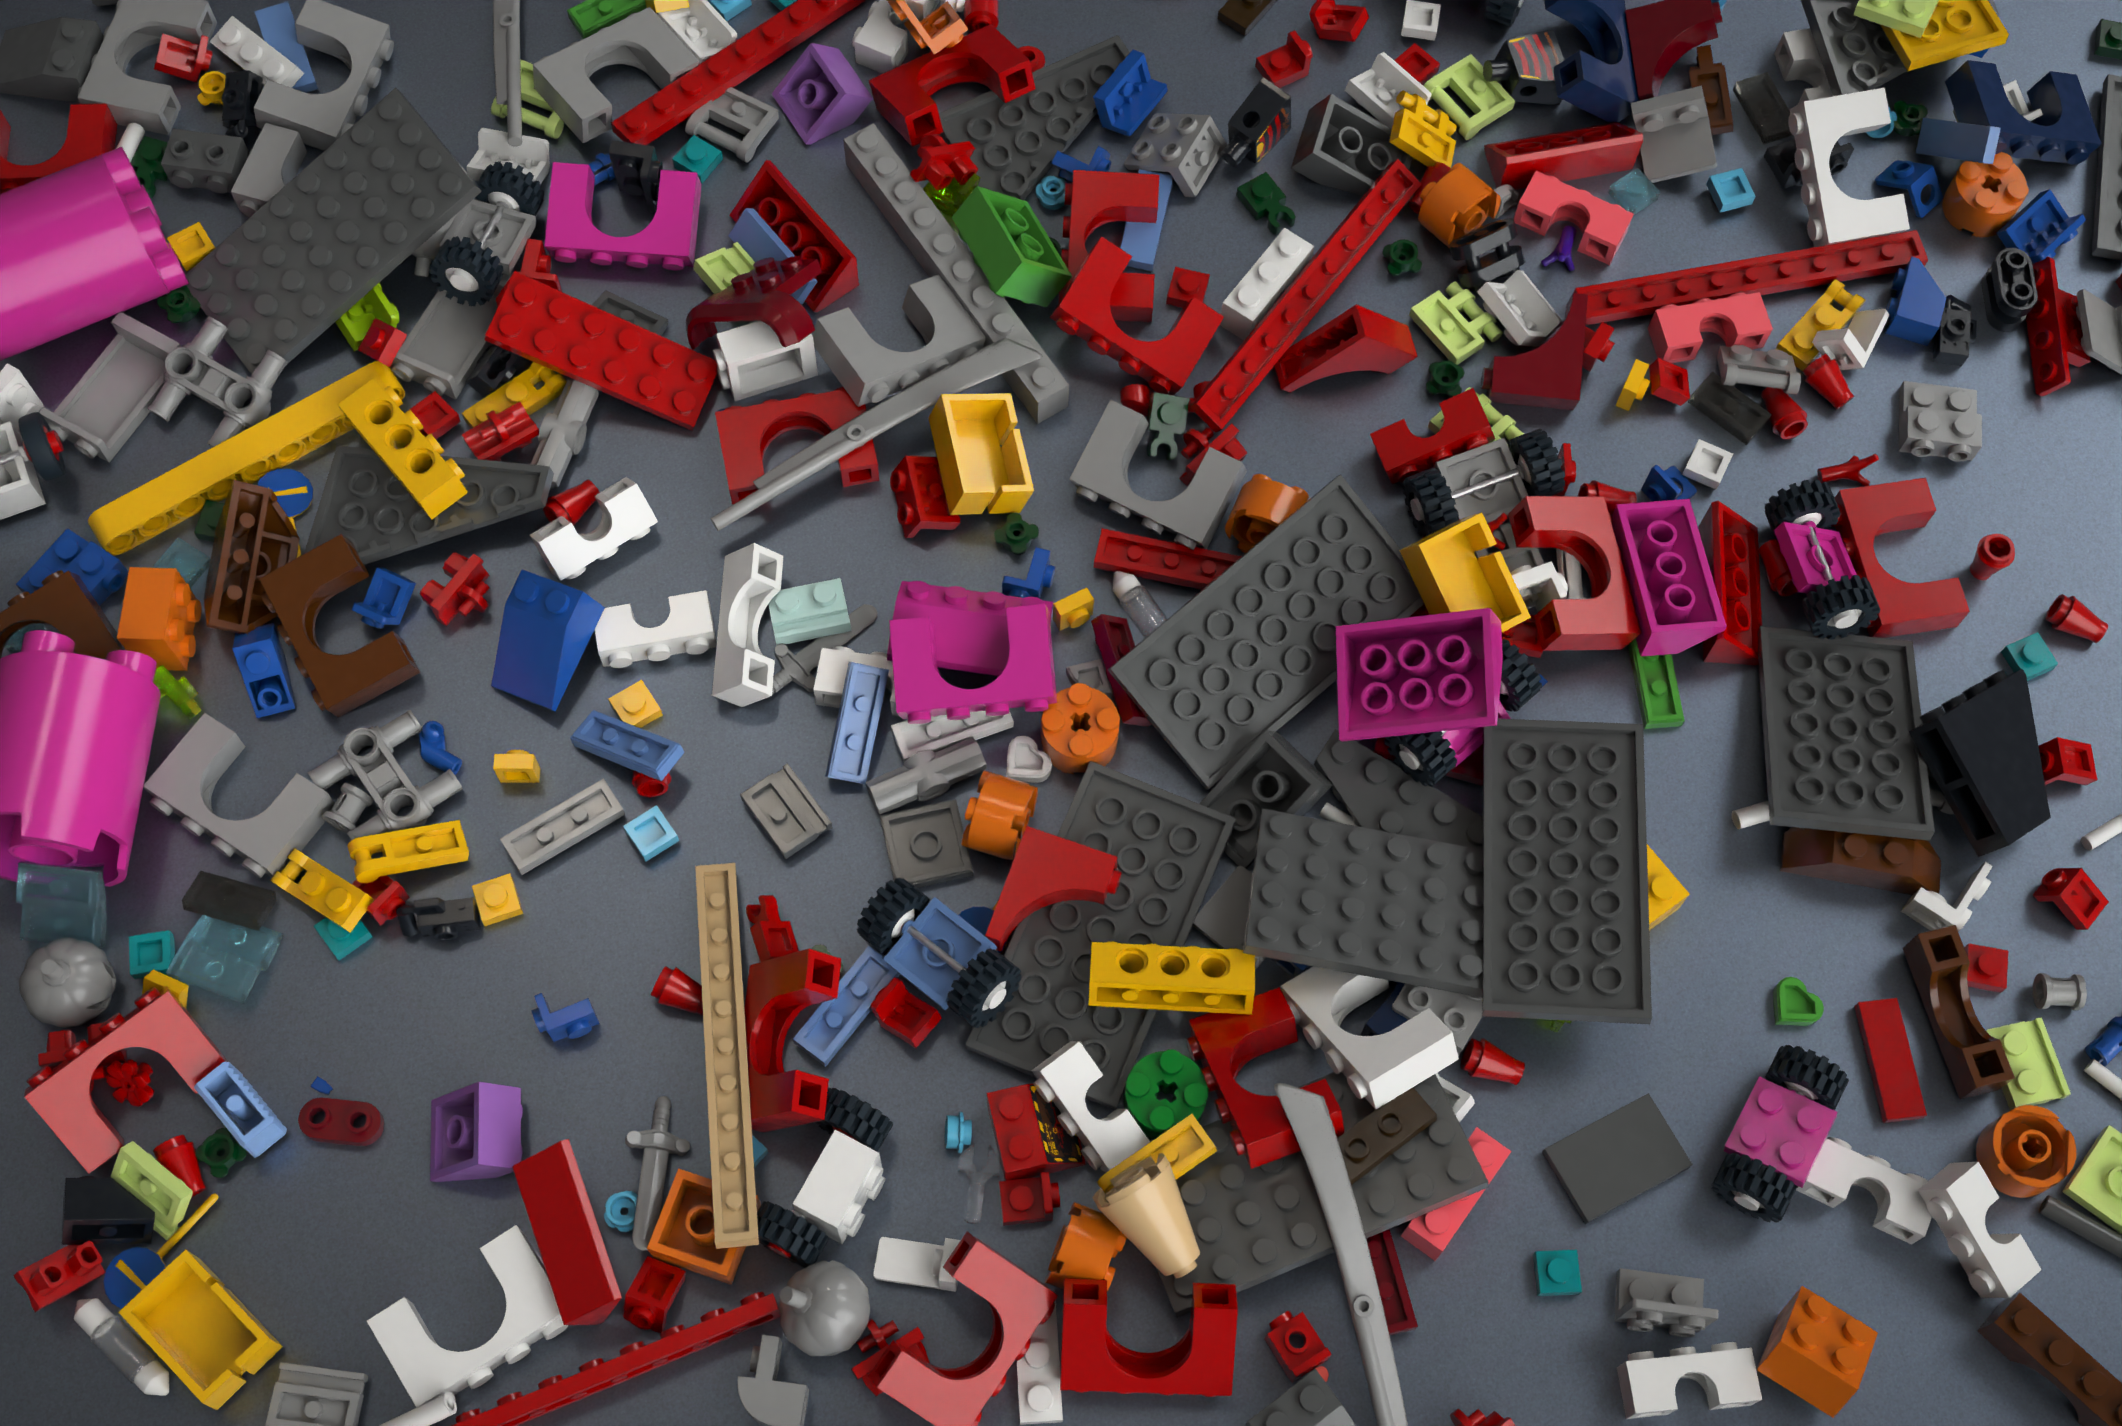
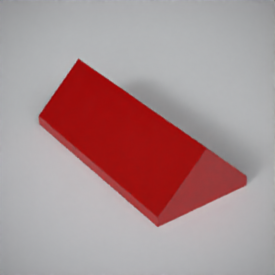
M1615 122L1484 145V150L1496 188L1509 184L1515 190L1527 188L1536 171L1554 176L1561 182L1632 170L1643 143V133Z
M766 160L730 213V216L737 222L745 208H754L795 256H801V259H818L822 273L815 277L818 282L804 302L813 312H819L859 286L857 259L770 160Z
M1718 500L1712 502L1699 525V533L1727 627L1725 631L1703 641V662L1759 665L1757 648L1758 630L1762 626L1758 527Z
M565 1139L513 1165L512 1168L563 1324L598 1325L606 1320L622 1296L570 1141Z

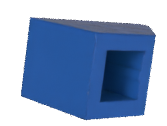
M1911 257L1905 269L1898 268L1894 276L1891 289L1897 291L1895 298L1891 297L1886 306V310L1889 313V321L1885 334L1928 346L1940 327L1947 298L1920 259Z
M274 623L256 627V629L248 634L235 633L232 649L256 718L295 709L296 705L286 657Z

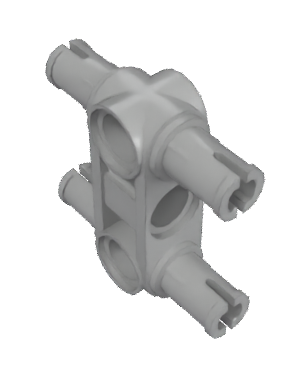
M208 316L206 322L191 343L187 342L186 345L184 344L182 347L172 350L167 355L165 360L166 372L163 379L165 383L152 404L148 407V410L169 422L170 417L185 395L190 396L192 393L220 409L225 415L207 442L211 447H214L241 433L245 428L248 429L254 426V424L265 420L269 416L271 411V394L273 393L271 388L288 362L276 353L267 350L250 377L246 376V378L217 363L211 356L229 329L219 321ZM193 364L191 370L188 373L184 374L185 369L189 365ZM252 397L251 403L243 408L245 401Z
M408 710L381 728L377 725L375 727L352 730L347 734L344 744L339 746L340 749L336 750L338 752L337 755L307 772L314 784L323 790H326L350 774L353 777L357 775L379 807L376 810L378 814L347 832L351 840L363 836L424 826L427 818L432 816L431 813L434 812L433 807L463 790L451 769L420 788L418 785L414 787L392 755L395 752L393 750L394 747L422 731L420 723L411 710ZM367 746H373V749L369 754L365 756H358V753L361 749ZM414 806L408 815L397 816L401 808Z

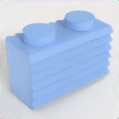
M223 1062L197 1082L194 1088L242 1148L254 1158L258 1157L286 1134L287 1128L257 1094V1091L252 1088L253 1086L248 1083V1080L243 1077V1074L230 1062Z

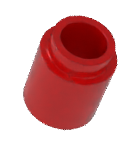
M998 0L965 1L964 24L970 32L977 31L990 24L997 28L999 24Z

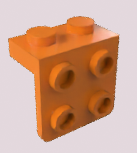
M887 0L901 21L908 17V20L903 24L920 48L923 49L928 45L934 55L944 47L951 48L962 40L963 33L968 30L948 1L919 22L904 0Z

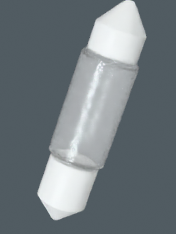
M1121 571L1114 573L1113 592L1120 600V605L1145 638L1168 618L1145 586L1140 584L1135 575Z
M98 1298L78 1300L74 1321L91 1337V1342L130 1383L136 1384L144 1394L166 1396L169 1393V1372L159 1362V1358L119 1316H115Z

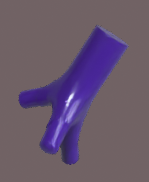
M1565 226L1563 228L1555 250L1541 261L1543 267L1559 260L1560 262H1565L1569 272L1575 270L1571 250L1577 230L1573 226Z

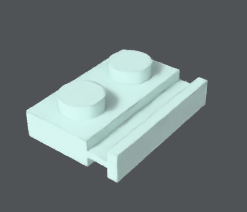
M841 578L782 589L768 604L776 645L790 644L852 631Z

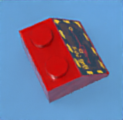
M1024 1084L987 1093L988 1112L1005 1181L1040 1176V1172H1049L1050 1174L1086 1165L1084 1156L1081 1153L1082 1146L1079 1137L1076 1134L1070 1136L1065 1131L1057 1118L1061 1114L1060 1110L1053 1100L1047 1103L1039 1094L1034 1084Z

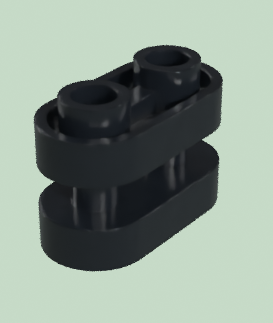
M1513 219L1491 222L1453 240L1449 244L1453 260H1465L1466 265L1457 270L1461 287H1469L1470 291H1478L1486 282H1490L1499 276H1511L1515 271L1520 270L1519 266L1525 263L1522 247L1518 245L1510 246L1508 242L1518 235ZM1495 248L1496 251L1479 258V255Z
M2005 248L2001 250L1982 278L1981 287L1989 324L1998 331L2012 332L2020 327L2027 314L2036 304L2038 294L2032 261L2028 254L2018 248Z

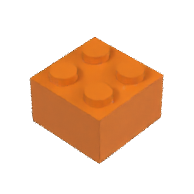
M129 567L117 639L125 650L139 652L152 657L157 662L156 670L187 671L189 657H193L196 650V640L193 632L195 622H199L201 619L202 606L200 600L195 597L189 584L185 582L176 568Z
M678 1168L647 1249L655 1259L732 1285L746 1246L716 1249L712 1179ZM756 1195L757 1212H758V1210H759V1208H760V1206H761V1202H760V1200H759V1198H758V1195Z
M1801 1286L1779 1313L1757 1371L1834 1418L1859 1389L1878 1332L1804 1286Z

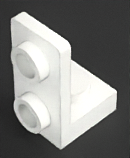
M1886 309L1858 311L1848 328L1817 331L1812 343L1822 356L1827 354L1831 360L1836 359L1840 370L1864 368L1888 320L1889 313Z
M1987 862L1982 864L1973 873L1953 906L1947 904L1946 899L1934 891H1927L1921 887L1908 899L1901 912L1930 931L1956 925L1957 930L1960 931L1972 914V911L1967 908L1973 898L1978 901L1991 884V881L1986 876L1993 866Z
M881 1237L875 1262L874 1278L880 1281L956 1292L958 1280L953 1278L943 1266L961 1240L945 1238L944 1246Z

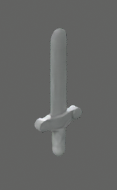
M867 604L858 607L849 614L852 631L817 638L795 655L785 644H778L775 647V656L779 660L782 670L773 676L772 695L791 681L804 687L808 692H814L816 678L812 676L810 671L819 665L822 648L832 649L836 646L845 645L876 620L878 613L876 608Z
M666 1096L659 1097L655 1102L651 1130L630 1131L625 1138V1144L628 1147L644 1149L632 1234L633 1244L642 1251L648 1250L647 1246L660 1216L669 1154L684 1156L690 1149V1143L686 1139H680L668 1132L671 1102Z

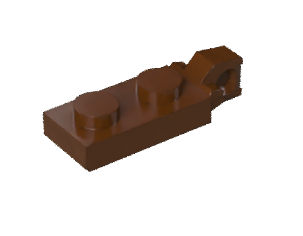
M1711 45L1697 47V66L1690 67L1689 70L1690 88L1702 85L1712 135L1733 132V117L1725 65H1722V62L1713 64Z

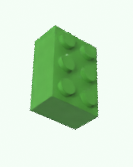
M976 186L952 216L959 229L960 238L969 246L974 255V262L983 270L989 281V288L996 295L1018 299L1026 304L1033 303L1047 307L1073 277L1027 201Z

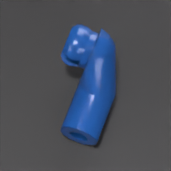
M436 721L425 723L422 731L419 733L422 759L444 773L451 769L454 775H456L461 768L462 760L446 751L443 726Z

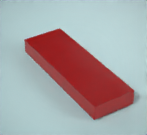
M1890 998L1858 1002L1854 1008L1883 1123L1923 1119L1927 1116L1898 999Z

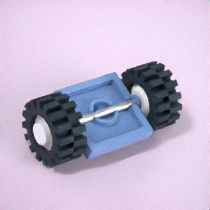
M904 878L888 881L885 889L880 887L877 890L878 895L875 898L871 896L868 900L869 907L863 908L861 915L864 917L858 919L857 925L859 928L857 932L860 934L859 936L880 953L886 955L883 960L945 1011L949 1007L975 1028L986 1026L988 1020L992 1022L996 1019V1013H1002L1006 1007L1004 1005L1007 1001L1011 1002L1013 999L1012 992L1018 990L1019 984L1017 982L1021 980L1022 975L1020 974L1021 970L996 951L997 946L937 898L934 897L929 903L930 899Z

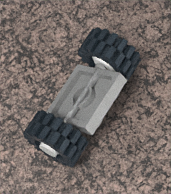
M495 162L493 166L491 164L488 165L477 182L482 192L458 212L441 241L439 251L431 263L429 273L432 274L431 280L433 283L439 282L436 288L440 292L446 290V297L450 300L455 296L458 298L457 303L462 305L465 301H468L469 306H476L477 302L480 306L484 305L486 301L489 302L503 274L510 275L527 244V239H530L536 227L535 216L544 201V190H539L541 187L539 180L533 182L534 175L531 172H528L526 175L522 173L523 167L518 165L516 169H513L511 162H505L504 166H502L501 162Z
M1537 429L1511 439L1508 445L1505 438H1501L1436 462L1433 465L1434 468L1406 477L1403 481V486L1405 487L1403 488V494L1406 496L1404 500L1405 504L1409 507V516L1413 518V525L1415 528H1418V534L1424 538L1462 518L1481 512L1486 522L1489 523L1502 513L1509 517L1508 513L1525 496H1552L1563 492L1565 472L1561 469L1563 463L1561 459H1558L1557 454L1559 452L1556 447L1552 446L1553 440L1551 437H1547V432L1542 431V429Z

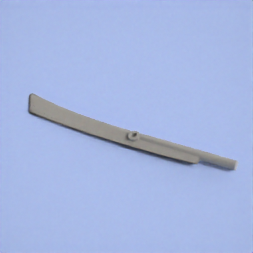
M493 0V52L497 104L507 105L508 144L517 147L522 144L520 0Z
M1003 338L945 367L852 419L753 481L758 490L710 518L717 531H720L854 449L863 446L876 436L935 405L941 394H957L987 379L1040 360L1043 357L1042 354L1037 350Z
M1277 1083L1274 1085V1090L1305 1158L1330 1232L1351 1311L1377 1426H1408L1393 1348L1370 1251L1324 1096L1288 1084Z

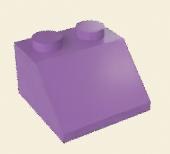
M815 43L809 44L772 92L773 97L804 143L808 145L852 125L873 100V97L839 48Z
M477 1082L431 1101L430 1181L446 1182L489 1179L514 1172L512 1166L521 1162L523 1154L521 1145V1118L523 1114L521 1088Z

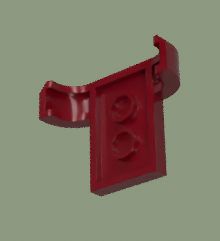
M793 256L783 261H775L772 257L764 258L754 263V269L750 272L734 277L731 280L732 284L720 293L709 296L688 313L686 333L691 349H696L705 339L717 334L715 322L762 321L774 330L783 347L799 343L814 332L815 328L806 309L790 295L822 273L818 259H801V256Z

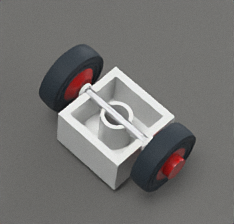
M34 412L18 419L21 435L11 421L0 425V520L46 504L35 468L45 481L59 478L66 473L61 454L64 451L61 440L55 430L51 431L48 423L39 412Z

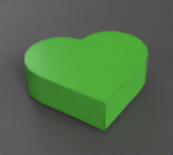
M1786 977L1773 990L1775 1025L1808 1026L1817 1022L1823 1015L1824 1006L1821 999L1815 994L1807 992L1806 986L1801 980L1794 977Z

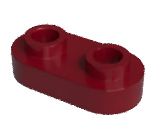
M322 1097L308 1101L302 1107L298 1117L299 1127L302 1132L317 1142L367 1146L377 1141L384 1130L382 1114L375 1106L367 1102ZM318 1112H325V1119L319 1124H314V1115ZM359 1116H366L365 1125L361 1128H354L355 1119Z

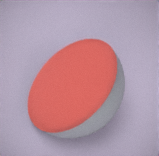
M1324 1366L1316 1367L1315 1369L1326 1382L1329 1377L1328 1370Z

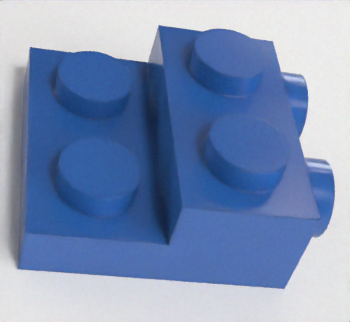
M67 528L16 583V586L22 592L28 591L31 594L43 586L41 583L43 579L52 573L60 570L64 573L71 571L80 576L100 606L111 593L121 588L128 575V570L118 558L94 542L86 541Z

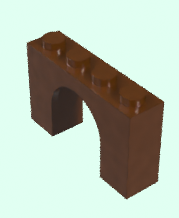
M342 534L259 578L265 589V592L261 593L263 602L272 614L277 613L282 624L277 626L280 635L288 646L293 644L299 655L294 658L297 668L305 678L310 677L315 686V689L311 691L314 701L322 711L328 710L338 718L420 673L404 640L393 631L348 654H328L319 647L315 636V623L323 605L336 594L370 576L354 545Z
M60 570L52 573L41 582L43 586L31 594L28 591L18 594L8 601L9 607L0 612V659L4 646L10 637L18 630L33 624H50L59 630L62 635L71 638L75 642L74 652L76 654L106 660L109 652L125 650L117 639V632L80 576L71 571L64 573Z

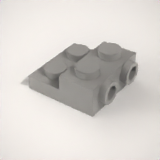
M1904 381L1899 388V452L1912 453L1917 457H1946L1956 462L1972 461L1982 447V415L1977 414V390Z

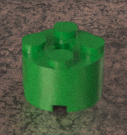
M1168 1049L1151 1053L1139 1060L1127 1077L1124 1092V1109L1130 1112L1149 1140H1154L1190 1114H1193L1200 1123L1208 1099V1087L1199 1066L1179 1051ZM1159 1092L1164 1094L1171 1093L1173 1095L1172 1102L1170 1103L1166 1098L1159 1101Z

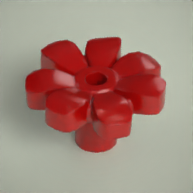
M128 1059L123 1064L115 1060L107 1067L108 1074L106 1075V1080L110 1087L117 1088L112 1095L118 1102L123 1103L128 1099L132 1106L140 1107L153 1097L154 1090L148 1085L151 1082L150 1076L153 1074L149 1064L141 1062L137 1065L134 1060Z

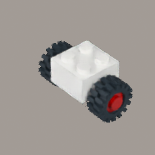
M829 1087L825 1120L815 1123L821 1129L828 1131L831 1137L793 1202L795 1211L785 1210L777 1204L774 1205L769 1201H763L757 1212L759 1243L763 1244L767 1249L773 1250L777 1255L807 1268L817 1262L829 1238L843 1244L847 1235L854 1237L864 1220L865 1214L861 1213L867 1199L875 1200L885 1182V1178L882 1176L883 1168L878 1151L891 1130L893 1122L889 1121L890 1119L887 1116L882 1115L880 1110L872 1108L871 1104L866 1101L862 1102L858 1097L850 1096L846 1091H839L836 1088L832 1087L831 1089Z

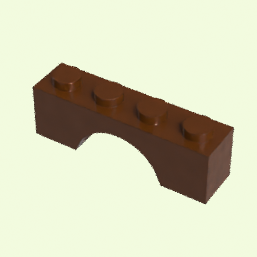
M1956 925L1917 934L1902 949L1959 1099L1998 1091L2015 1079L2000 1039L1992 1037L1985 1031L1974 1012L1967 981L1970 961Z
M2019 1292L2003 1300L1977 1330L2007 1359L2035 1370L2052 1382L2073 1404L2077 1411L2078 1423L2080 1425L2122 1426V1383L2022 1293Z

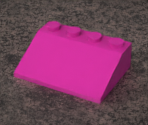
M1491 608L1336 626L1339 740L1341 742L1497 726L1503 664L1501 621Z

